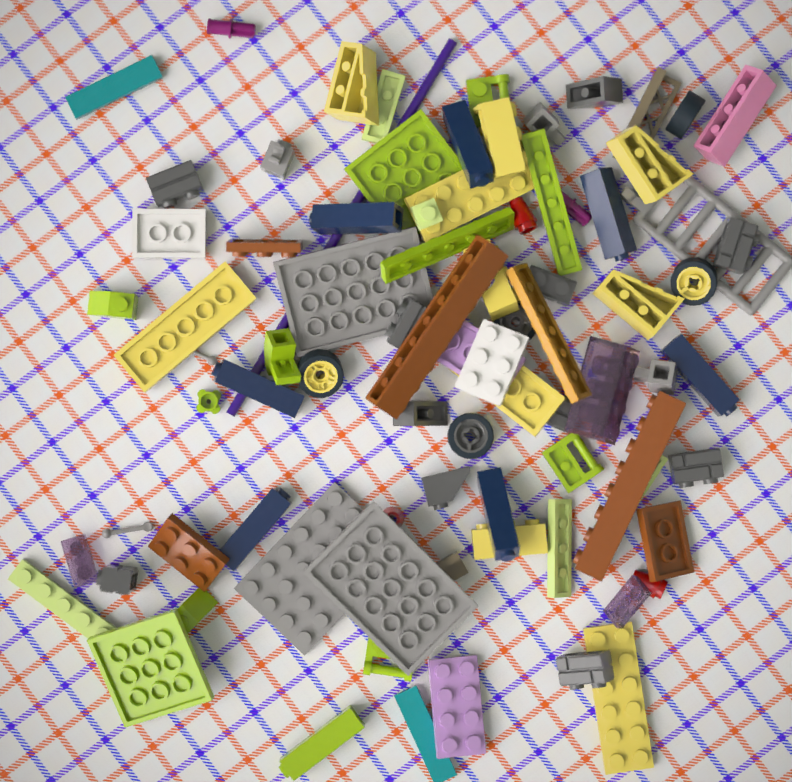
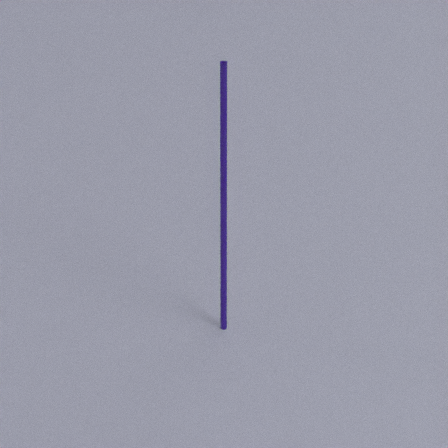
M448 39L396 128L417 112L457 45L454 40ZM358 190L351 203H362L365 197L360 190ZM343 234L331 235L324 249L337 246ZM286 313L275 330L288 328L289 323ZM264 349L251 370L260 375L265 367ZM237 393L227 413L235 417L247 396Z

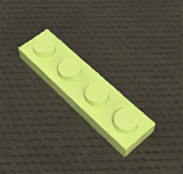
M548 499L547 597L549 598L571 597L572 499Z

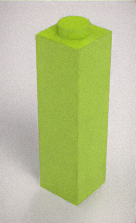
M349 705L280 757V771L286 778L291 777L295 781L364 729L365 723L353 707Z

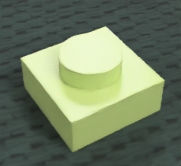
M434 198L410 207L419 230L443 221Z

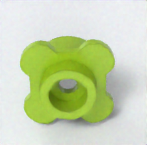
M204 389L199 390L197 393L199 397V404L196 406L199 413H204L205 411L212 412L213 414L219 413L221 409L219 406L221 393L218 390L213 392H207ZM208 399L211 400L210 404H207Z

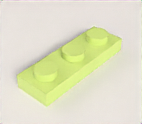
M382 69L377 85L379 126L366 124L362 140L376 144L389 134L405 82V75Z

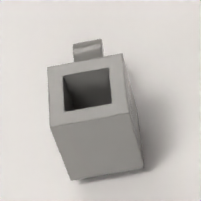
M541 102L523 119L525 125L531 131L544 128L546 136H549L558 146L566 140L564 135L556 129L560 125L558 119Z
M280 139L277 142L271 140L261 163V170L284 180L295 154L294 149L291 148L292 145Z
M651 359L650 369L634 367L632 377H634V382H647L650 392L658 393L661 391L674 395L678 370L676 362Z

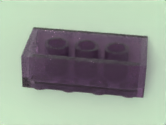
M590 336L581 373L592 395L571 404L564 431L594 441L615 445L620 433L622 417L626 411L629 391L633 385L632 380L635 369L639 363L640 351L626 345Z

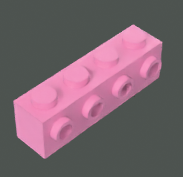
M745 65L694 144V147L706 160L723 167L726 166L777 86L764 70Z

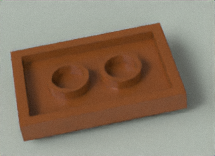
M230 239L226 242V252H232L234 257H246L249 255V252H257V257H271L273 253H281V257H296L297 253H301L303 250V240Z
M681 500L636 509L650 582L694 573Z
M173 513L166 519L148 545L152 551L204 592L230 560Z

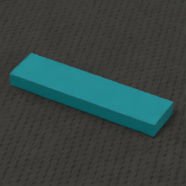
M150 55L65 98L75 119L78 120L163 79V76L154 57Z
M414 685L395 694L394 697L433 782H443L456 776L457 773L450 758H436L433 720L417 686Z

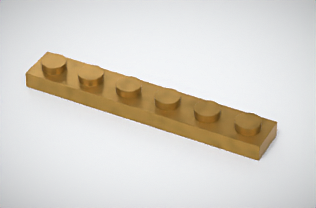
M523 263L506 270L509 281L514 287L521 306L525 309L532 328L535 330L542 348L547 354L553 370L558 376L571 404L591 396L592 393L528 264Z

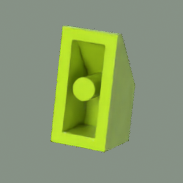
M90 291L87 315L136 320L139 296L122 292Z
M198 588L177 609L187 633L218 603L207 590L204 592Z

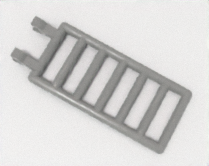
M692 176L684 181L689 186L657 227L649 223L645 217L659 200L644 204L643 200L628 187L620 194L621 199L638 211L633 217L634 223L681 261L693 258L683 250V247L715 208L727 217L695 257L706 259L721 240L728 218L732 217L748 222ZM698 193L708 202L674 243L664 235V232L693 196ZM757 230L760 233L759 243L764 248L754 259L750 269L742 274L732 288L720 280L727 270L715 269L718 279L716 289L748 315L755 314L792 267V257L759 230ZM774 254L783 263L751 303L747 302L739 295L768 257Z

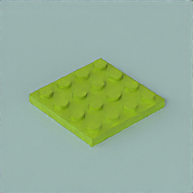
M422 109L418 110L344 168L345 172L369 203L395 202L403 208L402 229L416 226L404 198L463 170L457 155Z
M177 608L90 636L86 640L125 728L212 701L215 697Z

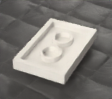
M132 209V258H206V209Z
M483 319L455 384V388L501 407L530 338Z

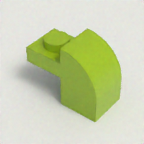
M289 328L269 330L265 333V366L268 376H273L276 385L300 383L301 374L294 360L296 343Z

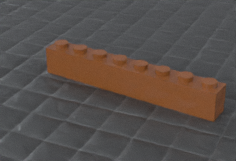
M476 235L365 397L368 401L396 420L398 419L400 414L405 411L413 395L420 389L428 373L433 370L441 354L446 351L454 335L461 329L465 319L475 309L478 300L490 287L498 271L503 268L505 261L509 257L506 253L490 241Z
M661 391L658 392L657 396L651 395L646 406L650 411L646 418L641 417L636 427V430L640 431L637 439L631 438L625 450L629 453L626 462L621 460L615 471V474L619 475L615 484L610 482L604 496L608 497L605 506L599 505L594 515V518L598 521L594 529L589 527L583 540L587 544L583 551L578 549L574 557L573 563L577 564L576 570L602 582L686 405L685 402Z

